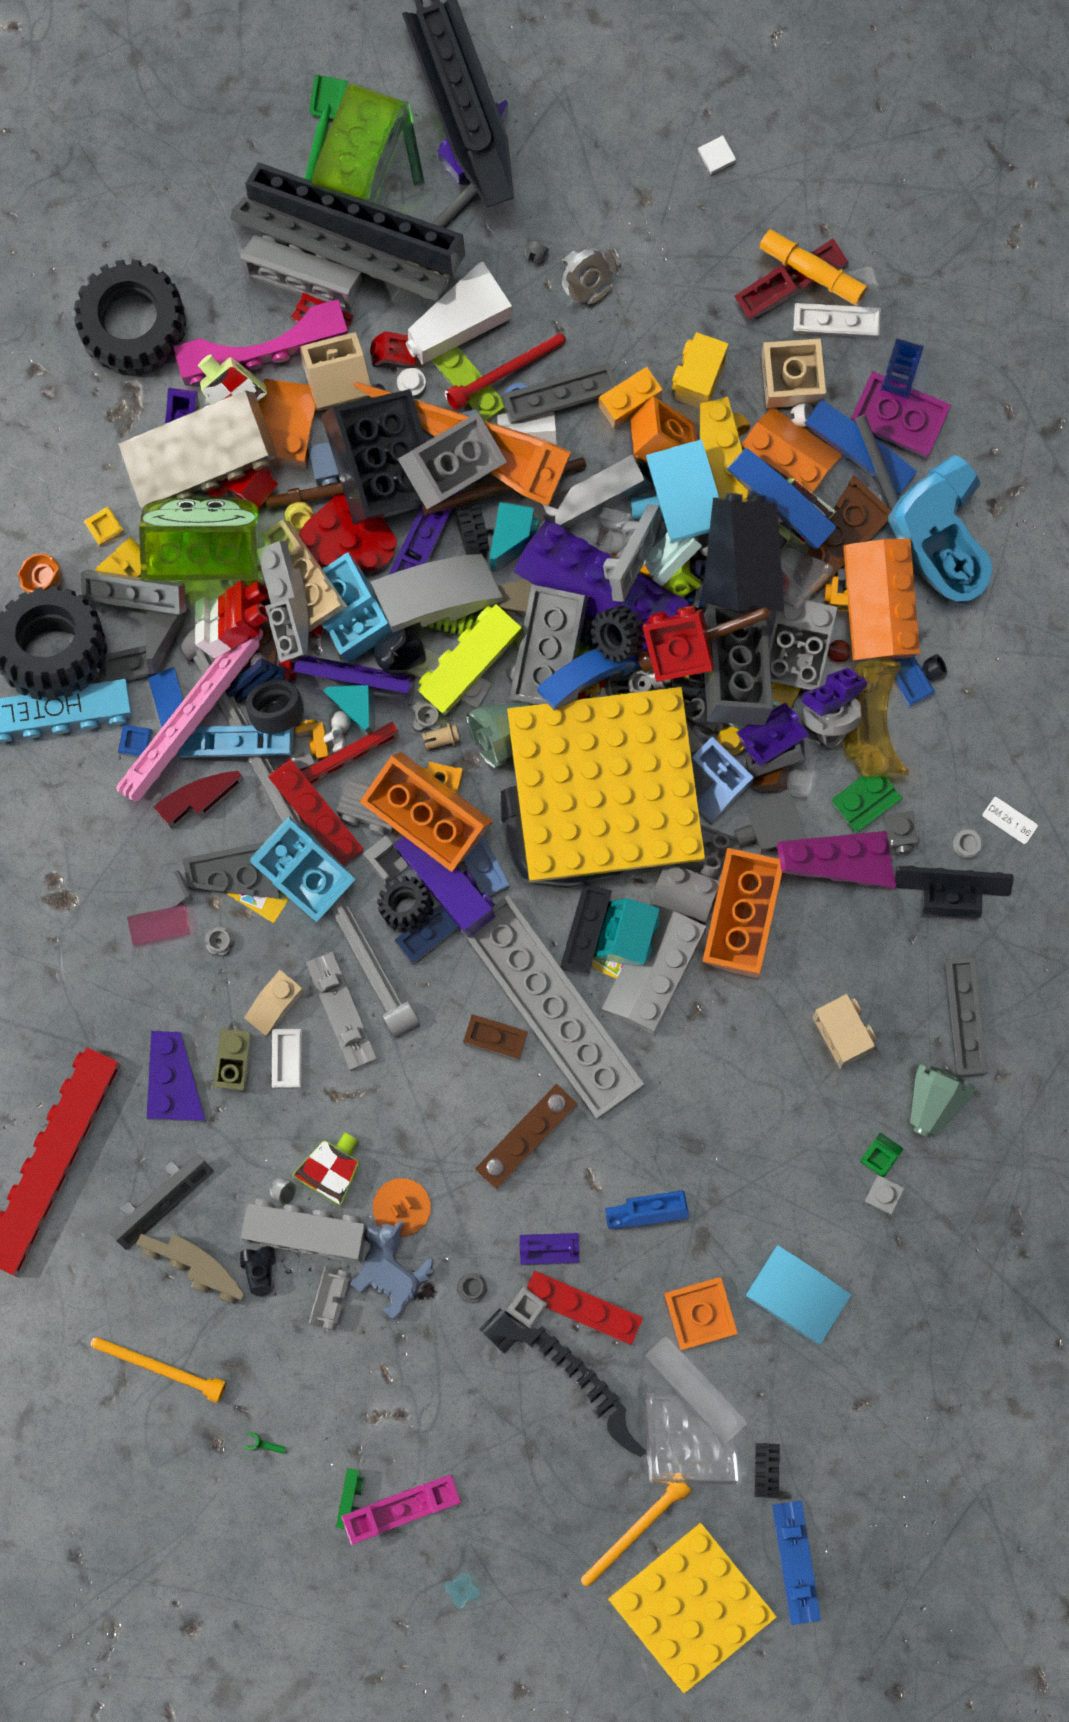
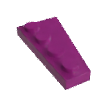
M886 831L788 840L777 843L781 872L814 878L824 877L839 882H855L858 885H873L888 890L896 888Z

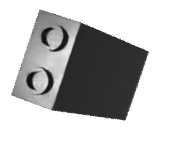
M725 493V498L713 497L702 602L735 611H755L764 607L768 608L769 611H784L777 503L765 500L766 495L749 493L748 498H742L743 495L737 493Z

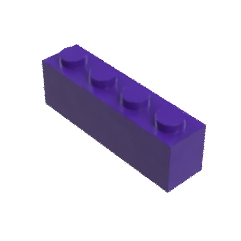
M405 836L394 843L400 856L468 938L496 917L492 909L495 906L494 902L485 891L480 894L474 886L477 882L467 870L462 873L457 867L453 872L449 871Z

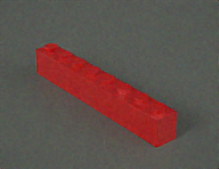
M86 1047L84 1053L79 1052L72 1065L75 1071L71 1079L66 1078L59 1091L62 1097L58 1105L53 1104L48 1112L46 1120L49 1121L45 1132L40 1131L33 1144L36 1150L32 1158L27 1157L20 1170L23 1176L19 1184H14L9 1191L7 1200L10 1203L6 1211H0V1269L15 1277L18 1276L121 1067L119 1062Z

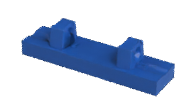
M802 1500L772 1505L790 1623L795 1625L821 1621Z

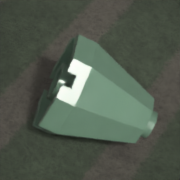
M527 702L479 707L469 713L470 716L467 717L472 740L475 745L480 742L484 748V751L480 752L482 758L494 769L505 764L513 756L507 708L531 706Z
M921 1062L916 1072L910 1123L915 1125L913 1131L930 1138L931 1133L938 1135L970 1100L975 1086L969 1083L968 1088L964 1087L965 1084H963L964 1079L935 1066H931L930 1070H926V1063Z

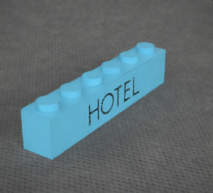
M126 679L88 684V687L84 690L79 691L77 689L72 692L73 696L67 698L64 695L58 696L57 700L48 701L47 697H42L41 700L32 699L30 694H27V696L18 695L0 698V743L10 742L12 737L22 735L25 739L37 738L41 736V732L52 731V734H64L70 731L69 728L81 726L82 730L97 728L99 723L109 722L110 725L125 724L127 719L133 718L129 685Z

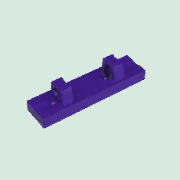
M462 489L454 493L453 495L460 494ZM420 507L388 575L428 563L453 508L425 516L422 507ZM409 551L412 552V553H414V554H417V555L421 556L422 558H421V559H416V558H414L413 556H411V554L409 553Z

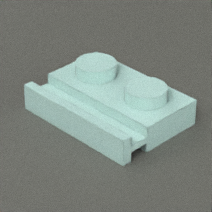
M667 532L651 548L644 562L649 573L654 577L653 580L660 586H663L702 546L697 541L698 538L695 536L671 543Z

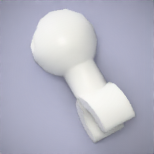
M336 711L331 714L328 720L331 732L324 736L325 743L332 740L334 744L333 752H337L345 747V739L342 734L351 726V718L343 711Z

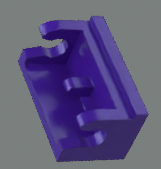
M786 702L771 711L764 726L747 725L736 732L747 755L759 766L809 736L806 729L798 722L799 716Z

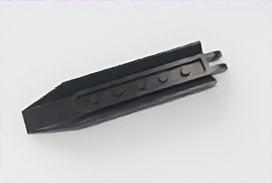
M414 0L417 8L416 13L403 12L402 16L453 156L487 208L514 198L508 137L458 1L447 0L443 4L440 0H431L434 4L424 8L422 0Z

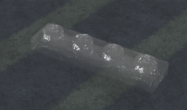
M667 1336L645 1355L647 1360L725 1444L747 1424L742 1416Z

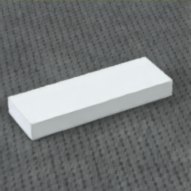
M795 303L793 333L879 338L881 308Z

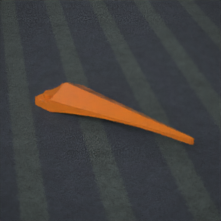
M360 382L353 383L357 389L372 398L393 393ZM414 399L422 429L435 437L470 417ZM484 421L507 463L490 473L521 495L549 506L572 452L550 443L546 439Z

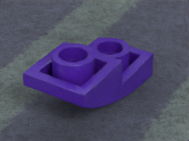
M849 668L842 669L827 675L824 686L804 692L802 703L822 717L851 701L867 687L868 681Z

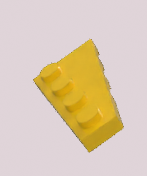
M725 397L700 403V440L702 439L719 498H725V493L742 494V498H748L750 492L727 470L729 465L742 452L729 398Z

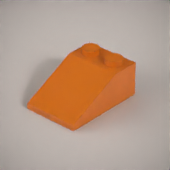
M264 378L263 383L266 385L267 394L258 403L278 456L269 461L270 465L307 470L310 455L308 446H311L317 412L310 387L307 384Z

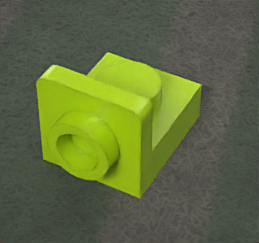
M689 559L663 587L683 598L699 588L701 580L690 573Z

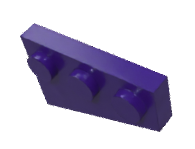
M151 1031L147 1100L148 1120L206 1122L181 1032Z

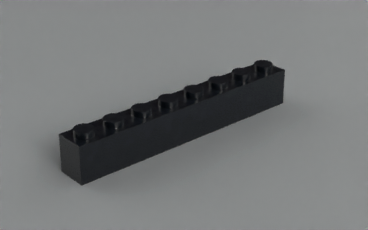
M260 162L256 164L245 182L247 196L251 200L369 247L444 274L454 276L465 257L463 234Z

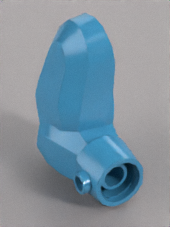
M952 455L930 470L926 477L914 484L899 499L888 516V522L897 539L910 538L914 570L938 593L958 602L970 601L984 592L990 583L993 566L989 554L976 542L966 525L955 515L957 508H961L980 487V480L969 463L957 455Z

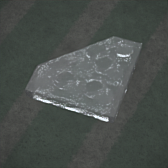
M645 1393L643 1395L642 1403L649 1482L735 1485L738 1482L735 1451L727 1444L724 1446L712 1435L713 1431L698 1416L695 1415L693 1417L681 1405L683 1402L674 1394Z

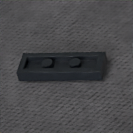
M587 883L583 884L560 968L589 976L612 890Z

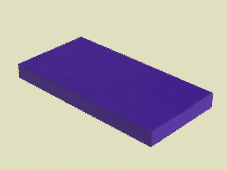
M308 655L299 658L295 662L294 672L403 693H409L414 688L416 677L412 675H390L381 669Z

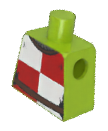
M346 1132L343 1133L336 1146L323 1140L292 1176L342 1208L360 1167V1162L350 1156L359 1141Z

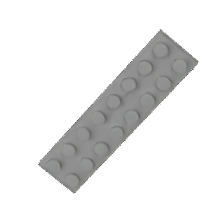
M507 895L492 907L496 916L470 938L465 934L464 936L597 1120L642 1088L644 1083Z

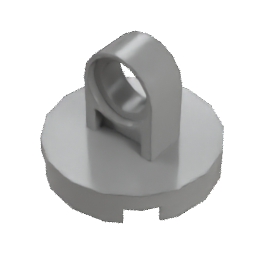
M592 248L586 249L579 254L572 251L562 259L566 267L562 280L563 289L576 303H595L603 298L611 289L613 284L610 283L612 273L616 275V266L614 260L603 250Z
M854 697L842 707L821 717L805 705L803 721L809 729L816 732L817 738L829 748H833L843 741L846 733L857 728L861 721V706Z

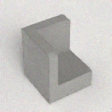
M386 835L363 853L366 861L385 884L390 883L392 879L408 868L407 863L395 850L392 842Z

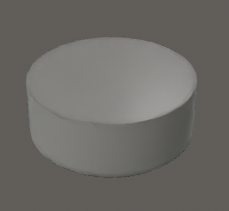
M973 829L959 831L953 840L955 853L964 859L976 857L983 846L981 835Z

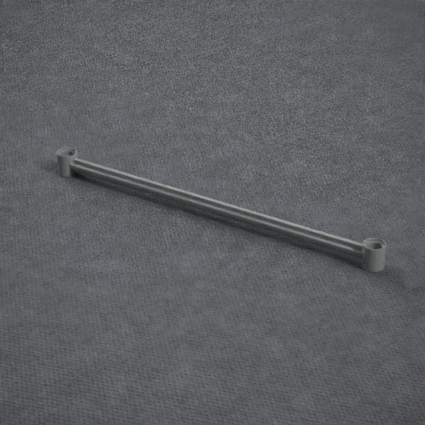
M194 628L177 637L176 640L187 661L194 659L203 676L214 660L195 645ZM225 690L217 700V703L229 725L249 726L234 696H227ZM247 756L282 822L290 816L307 831L298 813L267 777L274 771L267 756ZM341 895L330 909L386 1010L382 1017L395 1038L420 1023L408 1001L402 1003L345 898Z

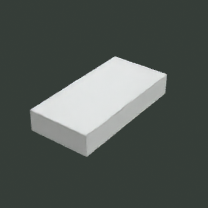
M272 1029V1088H302V1029Z

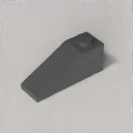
M185 594L186 612H190L189 594ZM147 610L146 661L149 674L156 673L183 627L185 612L178 615Z

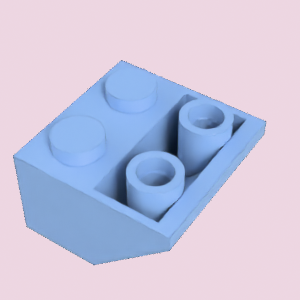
M713 737L691 757L715 780L697 801L698 811L711 824L753 784L754 779Z

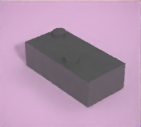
M708 604L704 613L707 630L753 611H735ZM767 619L708 642L714 669L713 671L704 672L707 722L765 725L773 710Z

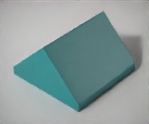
M368 685L330 686L323 690L327 697L367 735L375 731L374 693Z

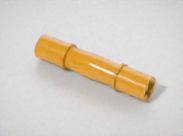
M772 229L767 231L759 245V249L781 261L783 265H790L806 277L829 288L828 292L835 293L855 306L859 305L867 292L868 286L846 274L844 270H837L816 255L798 247L799 243L792 242Z

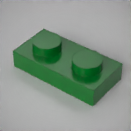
M347 1468L336 1528L345 1529L341 1516L359 1509V1507L354 1506L356 1495L362 1494L365 1479L364 1477H359L360 1470Z

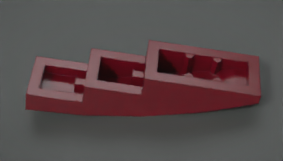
M834 238L811 252L837 270L849 264ZM781 265L734 295L748 319L751 320L817 284V282L806 277L790 265Z

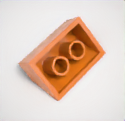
M771 408L755 424L741 444L742 451L748 448L784 479H796L813 494L818 492L843 457L840 452L803 427L795 425L791 419L775 408Z

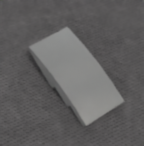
M482 553L455 556L424 563L371 581L372 589L393 633L418 622L421 627L446 617L452 622L503 601L500 590Z

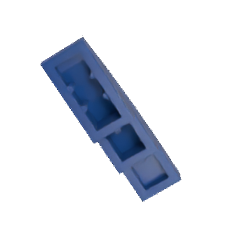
M820 400L804 423L841 453L844 458H850L870 476L878 478L857 424L825 401ZM875 438L896 492L901 494L917 471Z
M745 448L727 468L750 493L766 495L765 500L776 502L778 517L790 529H795L814 549L819 548L836 529V526L806 497L748 448Z

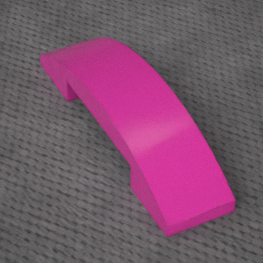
M450 1474L341 1516L350 1544L353 1545L415 1519L459 1504L461 1501Z

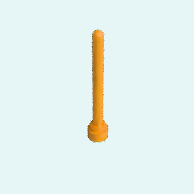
M99 1337L91 1340V1346L94 1349L203 1391L202 1395L207 1396L206 1399L218 1404L223 1396L227 1381L216 1377L205 1380Z
M677 1474L668 1482L667 1492L581 1578L584 1586L592 1585L675 1500L679 1501L681 1498L685 1500L693 1492Z

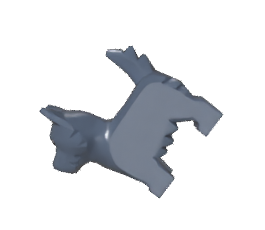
M399 1221L395 1226L383 1224L380 1227L371 1224L367 1226L365 1238L371 1245L370 1250L365 1257L359 1275L350 1283L359 1292H364L372 1285L380 1293L383 1292L387 1296L391 1295V1305L385 1306L382 1311L393 1320H397L405 1310L406 1304L413 1300L420 1284L429 1280L427 1275L434 1273V1270L431 1268L433 1258L429 1257L413 1273L405 1269L394 1259V1254L400 1243V1234L404 1225L403 1221Z

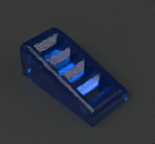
M896 338L882 383V391L906 398L909 397L924 346ZM897 355L913 359L914 361L910 362L897 358ZM896 363L902 366L911 368V371L894 366V364ZM895 372L908 376V380L891 374ZM889 380L904 384L906 387L902 388L889 384Z

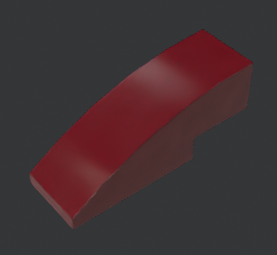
M238 770L204 777L169 794L153 806V808L170 828H173L192 810L201 818L244 779Z

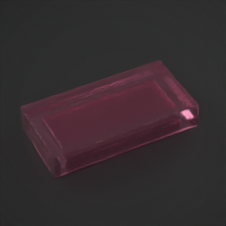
M185 905L127 916L133 946L190 935Z

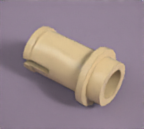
M447 723V727L422 733L423 740L436 738L435 741L425 743L427 751L451 743L454 746L456 745L455 742L461 741L456 724L450 725V723Z

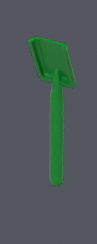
M321 75L314 76L309 111L312 115L320 116V120L316 128L304 176L305 179L315 182L328 131L329 118L340 119L342 117L348 80Z

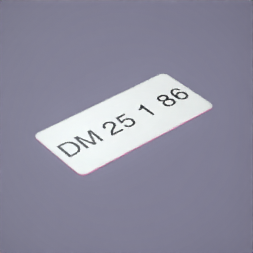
M997 797L993 798L982 814L984 818L1023 844L1028 842L1038 827L1032 820Z

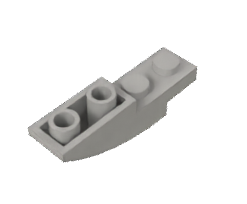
M279 541L257 549L271 602L270 605L265 606L279 660L280 662H285L307 654L309 625L307 600L300 568H293L287 542Z

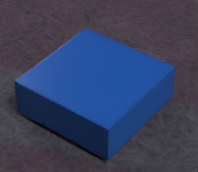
M123 724L118 753L139 757L151 742L152 729Z

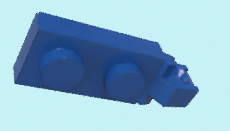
M683 1190L628 1198L625 1204L605 1208L608 1229L634 1227L689 1218L685 1191Z

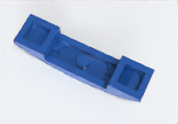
M594 649L553 673L537 687V692L553 710H556L578 699L580 690L619 671L625 676L641 668L637 655L620 662L609 661L610 657L607 659L602 657L604 651L598 652L597 649Z

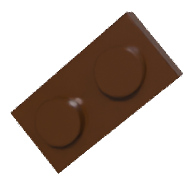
M472 1014L463 1043L520 1060L528 1031Z

